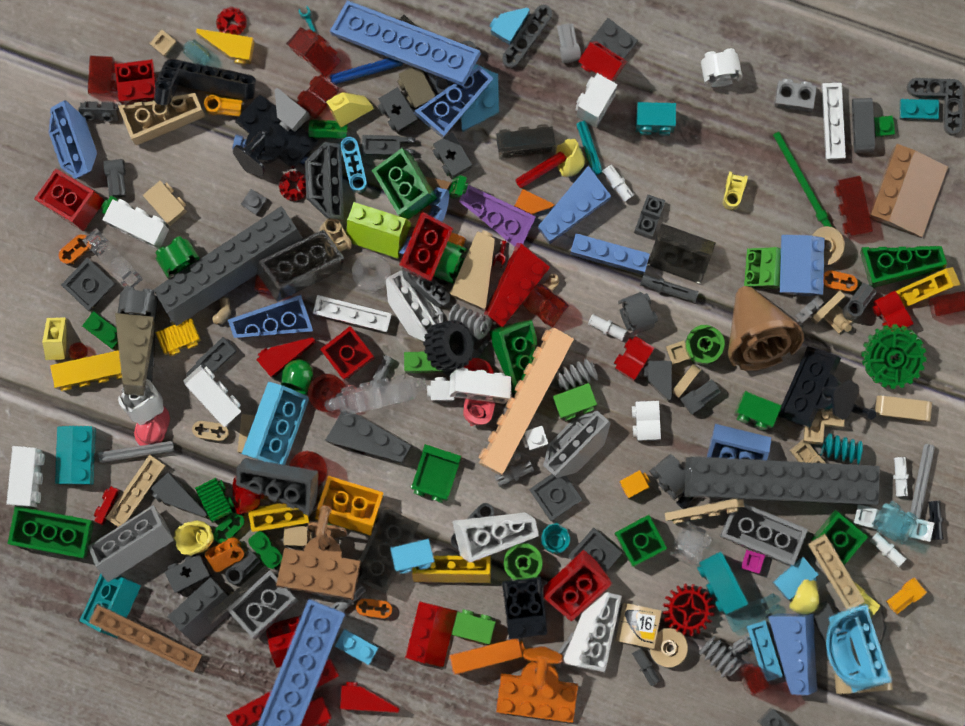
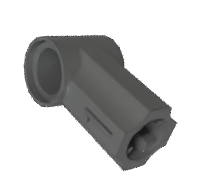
M124 159L104 161V172L108 182L109 197L118 198L126 196Z
M862 283L843 308V316L847 320H855L863 313L866 306L877 293L874 288L869 284ZM849 307H855L857 314L851 313Z
M711 379L680 400L692 415L704 407L705 403L718 396L721 391Z
M248 550L242 560L236 562L226 571V580L230 584H239L260 560ZM233 570L240 573V578L237 581L229 579V573Z

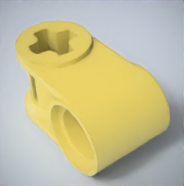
M729 171L723 197V205L726 209L735 210L739 206L748 176L734 175ZM727 197H735L737 203H729Z

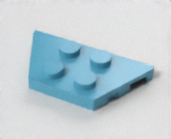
M481 67L494 79L461 116L462 132L499 113L497 73Z

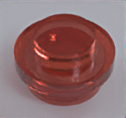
M76 342L70 346L68 353L70 358L77 360L85 358L88 354V349L83 343Z

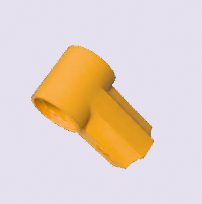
M210 95L204 100V107L207 113L212 116L238 117L242 113L243 101ZM212 101L218 103L215 109L208 108V105Z
M915 577L906 582L901 587V590L886 601L895 614L900 613L912 602H916L927 593Z

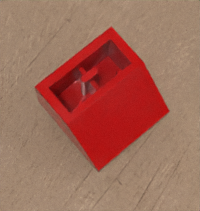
M153 60L115 64L118 99L121 105H132L137 102L145 103L154 100L157 77Z
M302 615L273 623L266 630L270 654L276 668L282 667Z

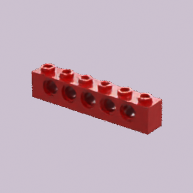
M331 659L326 661L315 689L340 676ZM272 691L227 714L226 716L231 725L249 726L260 720Z

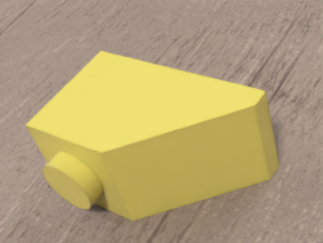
M342 92L326 101L340 127L374 109L366 96Z
M66 317L46 319L42 341L46 360L65 359L67 349Z

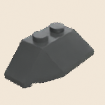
M325 142L305 161L306 198L326 218L343 220L341 144Z

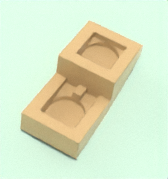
M803 440L789 450L798 462L825 463L809 443H803Z

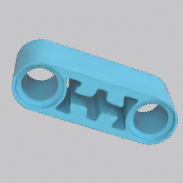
M346 137L341 142V150L352 191L360 194L365 192L368 186L363 162L356 139ZM353 143L355 148L352 151H346L345 145ZM354 156L355 162L358 164L356 165L358 174H354L350 157ZM357 179L364 181L363 186L360 188L353 186L354 181Z

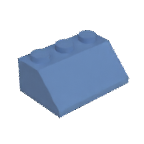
M781 235V293L800 296L823 295L825 238L812 235Z
M715 424L707 457L767 460L772 437Z

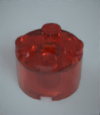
M323 374L314 379L310 384L308 397L313 407L319 412L333 414L342 410L346 405L348 390L339 377L332 374ZM328 389L333 393V396H330L329 399L323 395L327 393Z
M300 452L293 457L289 466L303 469L309 466L314 471H318V488L327 480L328 465L324 458L315 452Z

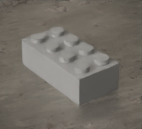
M744 503V507L738 508V512L728 514L719 537L794 566L808 529Z
M152 505L89 545L88 548L95 566L107 582H109L129 568H133L143 559L150 557L162 547H166L173 541V537L165 520L155 506Z

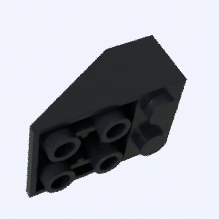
M541 577L502 581L509 639L548 635Z

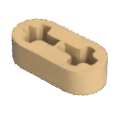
M693 364L671 393L679 398L701 369Z
M197 421L192 427L193 434L201 439L224 441L229 436L228 428L226 426L223 427L221 423ZM203 424V427L209 429V432H202V435H199L196 428ZM222 427L225 435H221V438H218V435L212 433V430H219Z

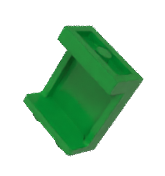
M425 444L411 489L414 490L413 494L422 497L428 494L432 496V500L443 503V500L448 501L462 456Z

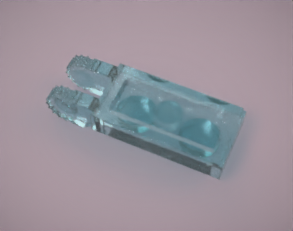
M772 593L762 599L754 600L726 614L725 617L732 632H736L767 617L768 614L780 609V605L775 604L765 610L762 604L773 600L776 597L775 594Z

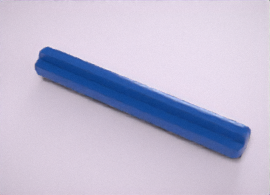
M387 58L331 74L330 80L332 85L402 66L403 62Z

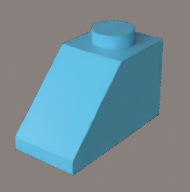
M522 8L502 13L498 18L495 17L490 24L491 34L510 45L529 16L530 9Z

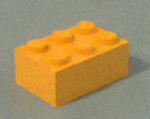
M328 476L317 507L315 519L319 520L320 507L328 506L331 508V513L328 516L327 523L371 535L384 492Z

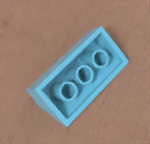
M268 382L242 454L255 460L285 465L310 397L283 385Z

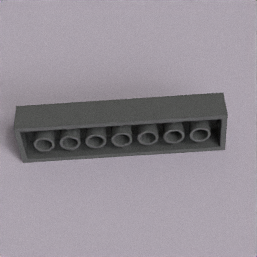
M281 206L153 290L175 325L178 326L304 244L305 241Z

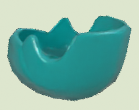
M559 523L549 524L543 530L541 536L543 547L553 554L563 553L569 547L571 540L568 530Z

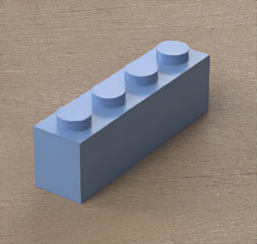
M577 233L575 234L570 253L573 256L642 275L645 273L650 255L646 252Z

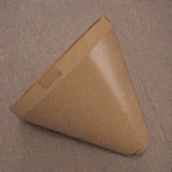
M748 286L739 288L735 295L728 347V357L732 366L738 365L740 370L743 371L762 370L783 362L782 356L789 352L791 355L795 354L804 341L801 327L754 288Z

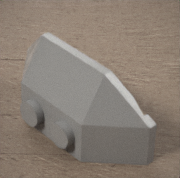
M598 411L575 417L548 444L543 466L556 478L577 473L604 446L611 424L610 421Z

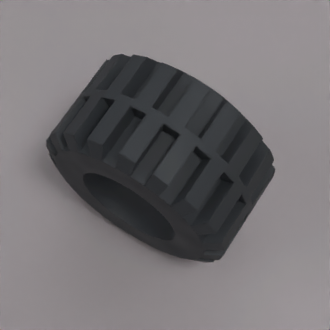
M450 320L434 324L431 328H428L427 334L424 336L423 346H425L424 353L427 354V360L431 361L433 367H436L439 371H448L462 368L469 364V361L473 358L472 354H474V342L472 341V334L469 333V329L465 327L464 323H459L458 320Z

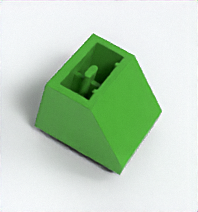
M781 248L747 249L744 286L780 289Z

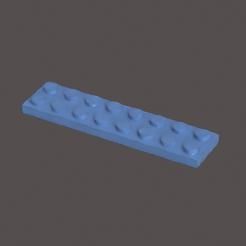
M348 0L330 30L331 35L462 86L466 83L481 55L480 50Z
M308 600L258 726L301 725L344 618V612L314 600Z

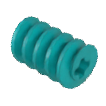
M829 433L824 438L820 456L827 452V458H830L833 453L835 460L841 455L843 462L849 457L851 464L857 459V465H859L863 444L862 441H858L855 445L854 439H851L848 443L847 437H843L840 441L839 435H836L833 439L832 434Z

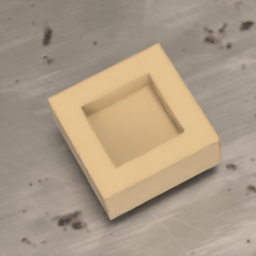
M161 29L150 42V45L165 57L177 42Z
M685 341L666 346L672 365L690 359L685 349Z

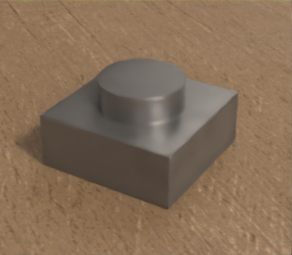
M250 189L241 205L255 215H258L267 199L253 189Z

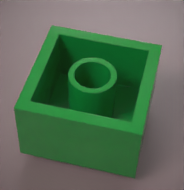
M745 391L740 397L734 416L737 417V421L745 424L749 422L754 423L755 428L765 431L774 426L781 405Z
M834 510L811 540L813 541L825 534L842 564L845 565L868 536L838 511Z
M649 514L614 533L632 567L667 549Z

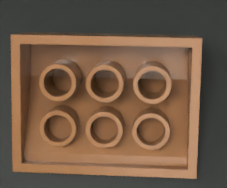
M896 144L868 218L922 238L948 166L916 150Z

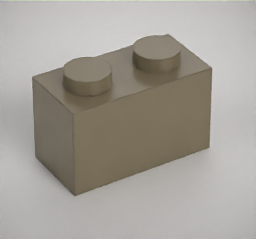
M411 67L398 74L400 80L397 83L402 91H406L408 96L405 98L410 107L414 106L415 110H417L435 97L421 69Z

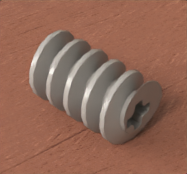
M455 304L449 313L448 321L458 320L459 323H464L465 327H468L469 333L477 339L484 338L492 325L490 317L486 318L483 314L479 316L478 312L473 313V310H467L464 306L460 308L459 304Z
M584 359V366L577 362V368L570 364L569 371L566 367H563L562 374L559 370L555 374L561 391L562 387L568 391L570 384L573 388H576V382H579L581 386L584 385V379L588 383H591V377L596 381L598 380L592 361L590 363L587 359Z
M713 636L702 647L699 654L706 653L705 661L712 659L710 666L717 664L718 666L715 671L722 670L721 677H729L742 663L735 664L737 658H730L731 651L724 653L726 646L719 647L721 641L713 642L715 638Z

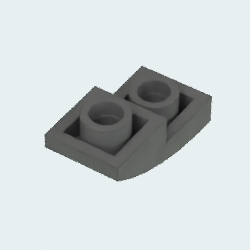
M647 195L634 233L652 239L666 200Z

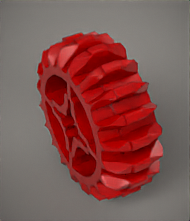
M684 584V590H681L680 586H676L678 593L670 590V594L673 597L666 596L665 599L670 602L669 604L663 603L662 605L663 607H668V611H662V614H669V617L665 618L664 621L668 622L671 620L672 623L669 625V628H673L676 625L675 631L679 632L680 628L683 629L682 634L684 636L687 630H689L690 636H693L694 629L700 634V626L704 630L707 629V626L704 624L705 621L709 624L712 623L708 619V615H715L709 612V609H714L715 606H708V602H711L713 599H705L708 592L705 591L701 594V586L698 587L697 591L694 590L695 584H691L690 589H688L687 584ZM689 593L685 604H674L679 596ZM694 595L701 599L704 610L695 607ZM690 603V607L698 612L690 613L687 617L686 611L679 609V607H687V604ZM673 610L680 611L683 614V625L675 619ZM693 615L703 616L697 624L689 626V621Z

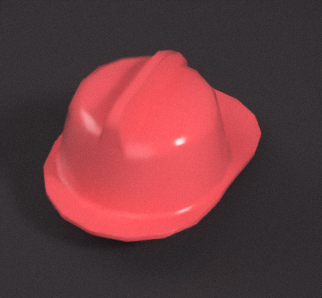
M465 399L463 415L470 423V426L487 424L493 416L495 403Z
M164 407L161 414L156 415L145 424H136L134 436L140 446L161 443L170 422L168 410Z

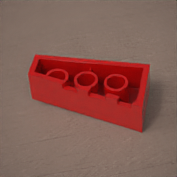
M516 243L513 254L509 258L507 267L499 280V284L491 297L484 315L490 317L497 326L503 327L550 267L522 243Z

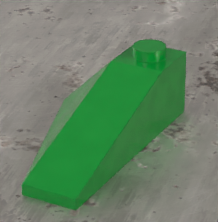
M532 320L507 324L489 331L493 348L505 376H511L513 396L517 392L515 391L517 383L520 380L522 381L526 375L524 374L526 366L534 360L533 353L535 345H537V337Z

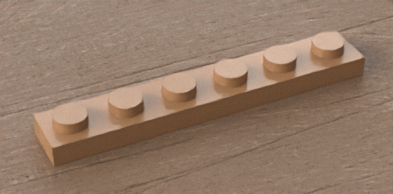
M97 605L89 620V623L191 672H194L202 657V654L100 605Z

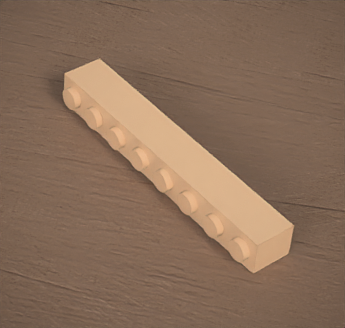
M556 328L546 330L541 339L543 340L542 345L535 349L533 362L526 366L524 379L517 383L515 396L508 400L506 413L499 417L497 430L490 434L488 447L484 448L479 455L481 460L478 464L498 475L504 473L574 338Z

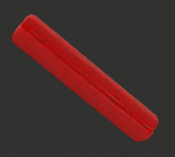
M562 151L558 152L515 180L519 188L525 187L565 162L567 159L566 155Z

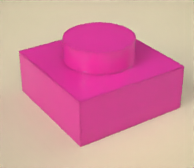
M746 550L741 569L760 574L765 555Z

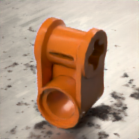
M229 538L219 545L208 549L205 557L213 570L220 572L242 560L244 551L241 548L239 539Z

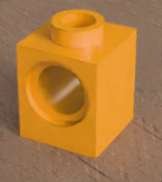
M639 470L622 479L619 483L629 499L649 488L648 483H650V480L645 472L641 473Z

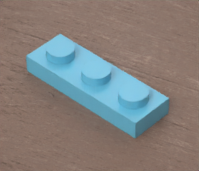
M766 621L746 626L763 682L783 677Z

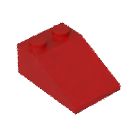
M58 169L53 171L34 198L35 201L83 232L105 201L94 190Z

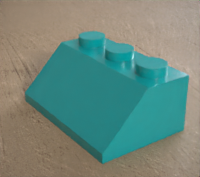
M57 427L55 484L94 485L95 427Z
M722 551L698 562L699 567H697V570L702 578H706L708 582L706 587L710 595H715L717 601L714 603L719 612L723 611L724 615L748 604Z
M100 574L79 621L100 633L118 638V636L89 623V620L97 605L127 618L141 585L121 575L107 582L103 575Z

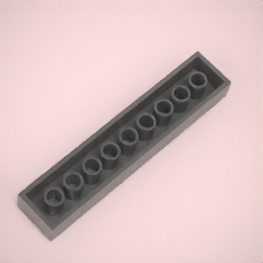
M687 457L685 466V497L879 505L880 466Z

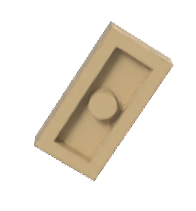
M839 291L811 320L817 324L823 318L838 334L843 330L849 332L852 329L850 323L853 320H847L843 316V310L837 305L845 295Z

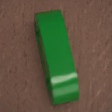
M237 513L230 514L214 530L215 541L222 543L235 536L245 525L244 516ZM240 517L239 522L241 524L230 528L229 526L233 523L232 518ZM228 528L229 531L225 534L227 538L218 539V531H225Z

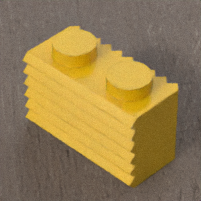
M192 318L185 320L178 326L174 324L155 332L165 355L169 354L170 357L179 354L182 348L187 347V349L198 346L197 342L201 341Z

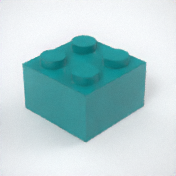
M637 103L636 132H640V135H651V132H659V135L662 136L674 133L676 127V103Z

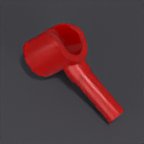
M502 241L500 251L495 255L492 262L493 266L496 261H500L502 264L501 268L503 267L506 260L504 251L507 241Z

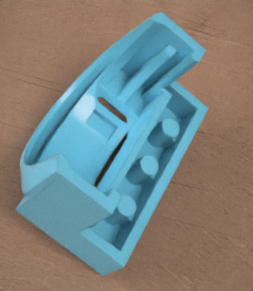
M862 605L850 608L829 617L830 625L827 631L826 644L828 658L838 677L851 687L852 693L890 683L891 677L883 658L868 606ZM847 632V634L836 636L838 633ZM850 637L852 638L860 666L853 655Z

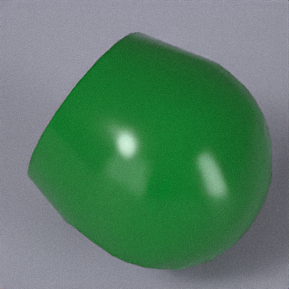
M303 360L289 362L283 369L281 385L307 395L313 379L312 367Z

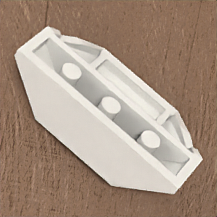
M402 270L386 278L388 303L409 335L425 341L424 336L427 334L428 328L443 322L442 311L404 279Z

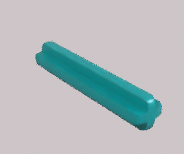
M580 121L576 126L590 168L595 175H600L603 170L587 122Z

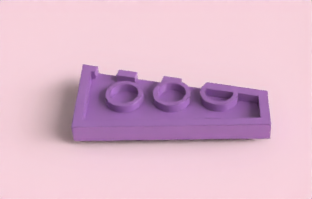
M468 185L466 193L462 194L459 200L461 204L514 247L516 243L524 244L536 219V216Z

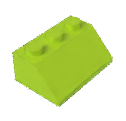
M353 202L347 219L346 234L353 245L399 259V251L405 243L412 223L406 218Z

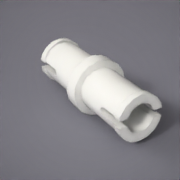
M612 164L602 171L611 182V187L617 190L624 202L634 196L624 182L625 179L620 177Z
M592 314L588 322L589 326L603 331V334H609L623 341L627 333L626 329L613 324V321H606L595 314Z
M906 457L894 458L895 475H893V479L896 482V496H908L907 478H909V474L906 471Z
M878 532L870 540L882 552V555H886L897 567L906 560L894 548V545L888 543Z

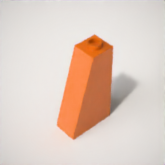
M518 638L449 656L455 675L520 658L525 649L523 641H518Z

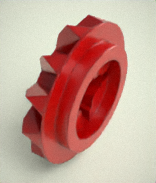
M229 7L223 9L218 14L216 24L221 33L240 35L246 28L247 20L245 14L239 8ZM232 17H235L234 21L238 25L231 24L228 27V22L226 21V19H231Z
M289 171L283 174L279 181V191L282 196L290 201H298L306 196V176L299 171ZM288 180L292 182L298 181L297 186L300 191L294 188L289 190L290 184Z

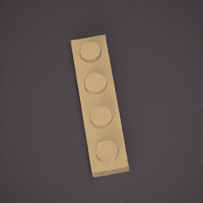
M149 455L106 519L117 527L127 522L166 465Z
M732 499L665 513L666 521H673V524L685 522V518L699 520L702 519V515L706 514L709 517L719 516L721 511L734 513L738 512V508L744 507L743 499Z
M824 534L808 543L845 608L848 610L865 602L826 535Z

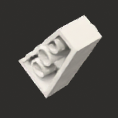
M527 513L452 521L460 556L468 562L478 560L539 536L535 518Z
M603 592L583 610L562 663L605 672L621 600L620 595Z

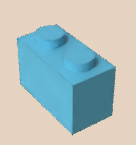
M429 539L390 548L395 571L400 570V574L412 571L411 567L419 566V569L431 567L430 563L434 562Z
M801 557L794 563V566H790L772 583L787 600H790L791 598L794 599L797 589L803 580L817 581L815 577L818 576V573L804 557Z
M347 629L343 630L335 647L368 665L371 664L379 649L376 645Z

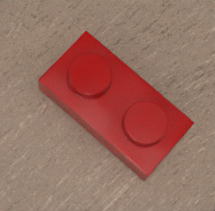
M110 486L109 489L105 490L102 496L104 501L101 507L98 506L94 513V517H96L95 522L102 525L105 524L106 517L120 492L119 489Z

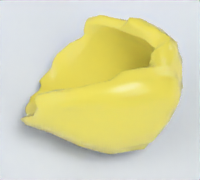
M567 139L561 145H557L556 154L562 151L567 157L566 161L557 166L563 177H572L578 174L584 167L585 159L577 140Z
M196 520L179 526L175 530L174 540L176 548L181 554L193 555L206 551L214 541V535L210 525Z
M805 579L800 587H798L794 599L789 603V607L796 613L809 615L818 608L819 593L817 581Z

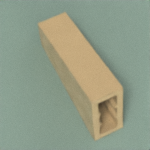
M482 230V233L477 231L450 292L451 297L483 311L487 308L495 238H492L493 234Z

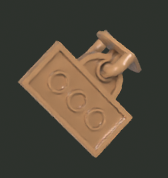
M321 506L318 523L310 522L308 524L309 530L316 532L317 537L311 539L306 544L304 551L284 548L276 586L353 600L361 562L342 558L341 548L334 538L346 537L348 534L347 530L339 526L328 525L327 520L331 513V508Z

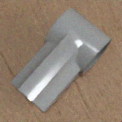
M568 23L558 26L562 63L578 61L581 58L579 44L576 41L574 25Z

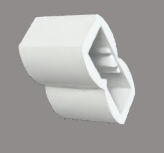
M659 401L635 402V406H632V418H636V425L633 426V437H637V441L661 440Z

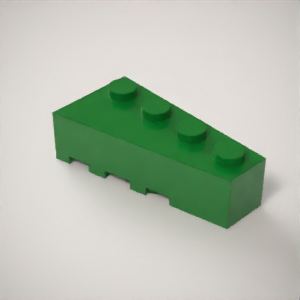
M942 246L862 247L860 251L869 285L873 288L942 271L947 266Z

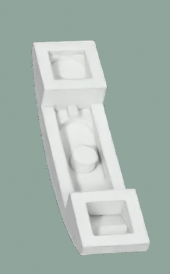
M859 504L854 524L928 542L931 540L934 527L933 522L889 513Z

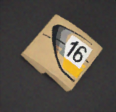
M623 603L615 641L654 649L662 611Z

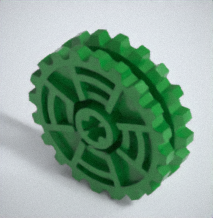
M893 324L889 328L888 325H884L883 330L877 328L874 335L868 336L869 342H864L863 344L865 351L861 352V356L864 357L862 365L865 366V371L876 384L880 383L882 387L886 388L888 385L891 389H895L899 385L900 388H904L905 383L911 385L913 378L918 379L920 377L919 371H924L925 367L922 364L927 361V357L924 356L926 348L923 347L922 340L915 332L907 329L906 326L902 325L900 328L897 324Z

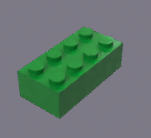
M15 506L7 544L87 559L94 521Z

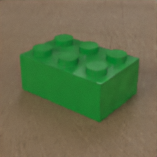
M403 148L372 169V172L400 217L409 220L438 199L412 154Z

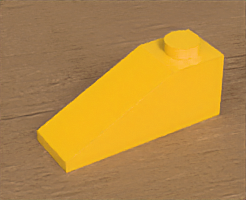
M203 29L196 30L197 35L234 61L235 64H251L255 43L252 37Z
M951 267L896 290L906 308L961 284L954 268Z

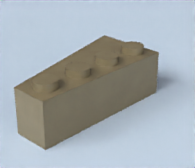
M115 313L124 394L144 396L155 330L154 318Z

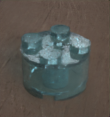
M893 501L889 504L884 503L873 520L872 526L877 525V531L893 541L897 539L902 540L900 544L904 545L917 526V517L910 512L905 513L900 510L901 507Z

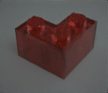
M300 27L286 43L297 56L307 61L316 72L325 78L341 62L336 56L338 54L337 51L331 46L327 47L325 45L327 41L319 34L316 35L311 29L305 30Z

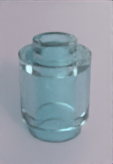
M196 39L188 40L183 46V54L196 64L206 65L212 56L209 54V50Z

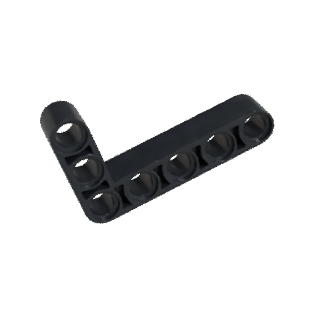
M168 59L165 61L155 82L154 101L159 105L170 104L178 86L250 100L255 94L256 79L249 74L177 59Z

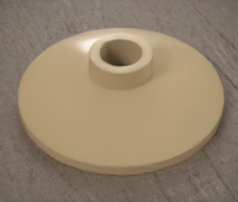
M827 226L821 227L814 232L812 236L825 238L824 265L836 263L842 257L845 248L842 234L837 229Z
M671 628L662 629L657 632L654 649L650 648V652L654 661L659 665L675 667L686 658L688 643L681 632H676L675 629ZM669 645L674 646V650L672 652L668 650Z

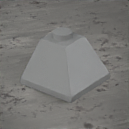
M275 89L277 118L281 120L280 125L287 131L291 128L295 132L311 116L281 90Z

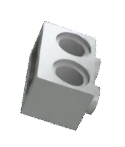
M782 79V81L777 83L774 107L812 112L817 86H812L810 82H801L799 84L793 83L791 79ZM781 90H789L791 96L784 97L781 94ZM807 92L810 99L803 100L800 97V93Z

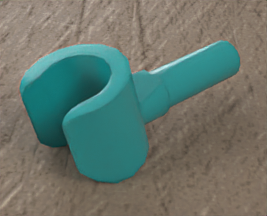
M306 6L308 10L306 14H302L299 9L300 17L306 20L311 32L315 33L316 30L310 18L311 11L309 7Z

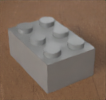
M271 570L227 609L254 640L298 601L288 589L276 586L278 578Z

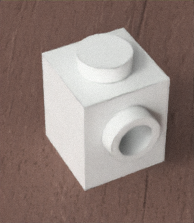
M435 377V381H431V385H427V397H431V401H454V397H449L450 381H446V377Z
M542 426L525 431V436L522 437L524 447H529L530 451L548 446Z

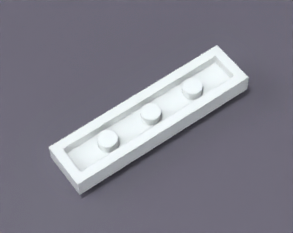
M823 83L826 160L845 159L842 83Z
M317 295L313 310L314 315L386 333L388 332L392 316L391 313Z

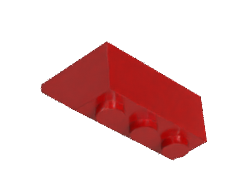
M422 212L399 266L405 272L419 279L431 281L453 227Z
M582 550L543 587V598L572 622L610 587L612 582L600 564L585 550Z
M419 601L405 658L443 667L457 610Z

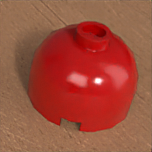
M236 476L233 478L232 494L233 496L235 495L236 502L233 503L236 513L245 514L257 509L261 499H264V494H257L236 485Z

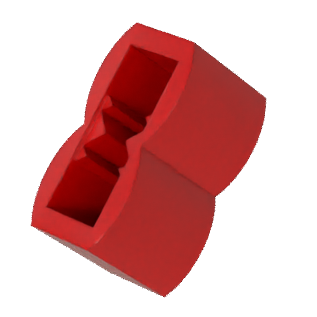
M895 290L873 302L874 306L872 308L877 317L880 316L884 322L882 327L888 325L890 328L893 324H897L900 328L902 325L908 328L913 325L910 315Z
M637 336L633 339H628L624 346L626 348L623 355L619 354L614 361L616 365L615 370L632 381L636 379L655 349Z

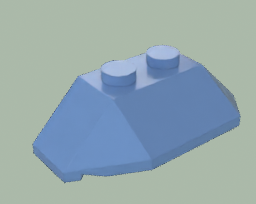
M62 101L50 108L49 135L60 167L72 175L73 178L78 179L91 172L97 151L85 117L67 101Z

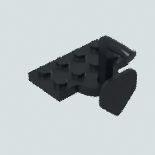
M259 94L235 121L236 124L249 134L246 139V147L243 148L236 145L233 148V155L245 172L262 176L265 171L262 163H271L278 158L292 169H295L318 144V140L314 137H309V133L302 127L298 128L295 132L291 128L289 131L280 125L281 120L277 118L276 106Z
M807 346L777 416L811 428L818 411L832 409L833 415L841 420L847 419L851 412L867 417L869 420H873L877 414L875 409H867L855 404L859 395L858 384L851 380L841 384L840 380L834 376L841 360L839 356Z

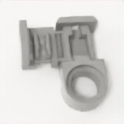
M819 296L814 298L795 316L797 318L795 322L801 329L804 327L802 323L824 303Z

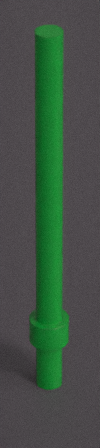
M776 132L773 134V137L814 208L816 218L824 227H832L828 219L829 215L826 210L822 209L780 132Z

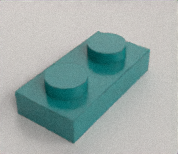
M900 99L899 119L938 120L939 100Z

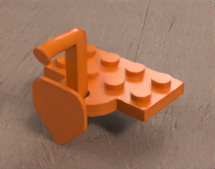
M544 646L525 649L523 657L532 662L523 668L521 676L501 673L496 712L573 723L578 684L559 681L558 672L551 664L561 663L562 654Z

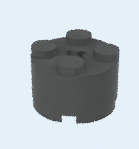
M124 287L120 293L117 313L150 316L154 318L155 322L158 297L154 295V290L151 289L138 291L132 287Z
M639 292L618 300V305L622 304V309H619L621 318L626 329L632 330L629 333L631 336L655 327L658 318L655 311H652L650 308L651 300L647 293Z
M670 454L649 472L656 480H659L658 485L664 492L667 491L668 495L675 500L685 492V469Z

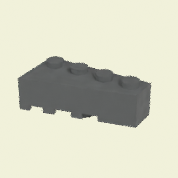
M345 407L325 439L326 442L399 463L404 462L412 448L411 445Z
M244 458L237 466L236 485L257 494L262 493L275 502L277 500L287 504L289 508L302 510L308 516L316 508L318 471Z

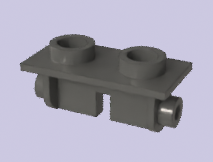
M84 101L78 107L79 113L85 117L86 121L104 120L110 122L119 120L117 114L119 104H115V102H102L101 108H98V102Z

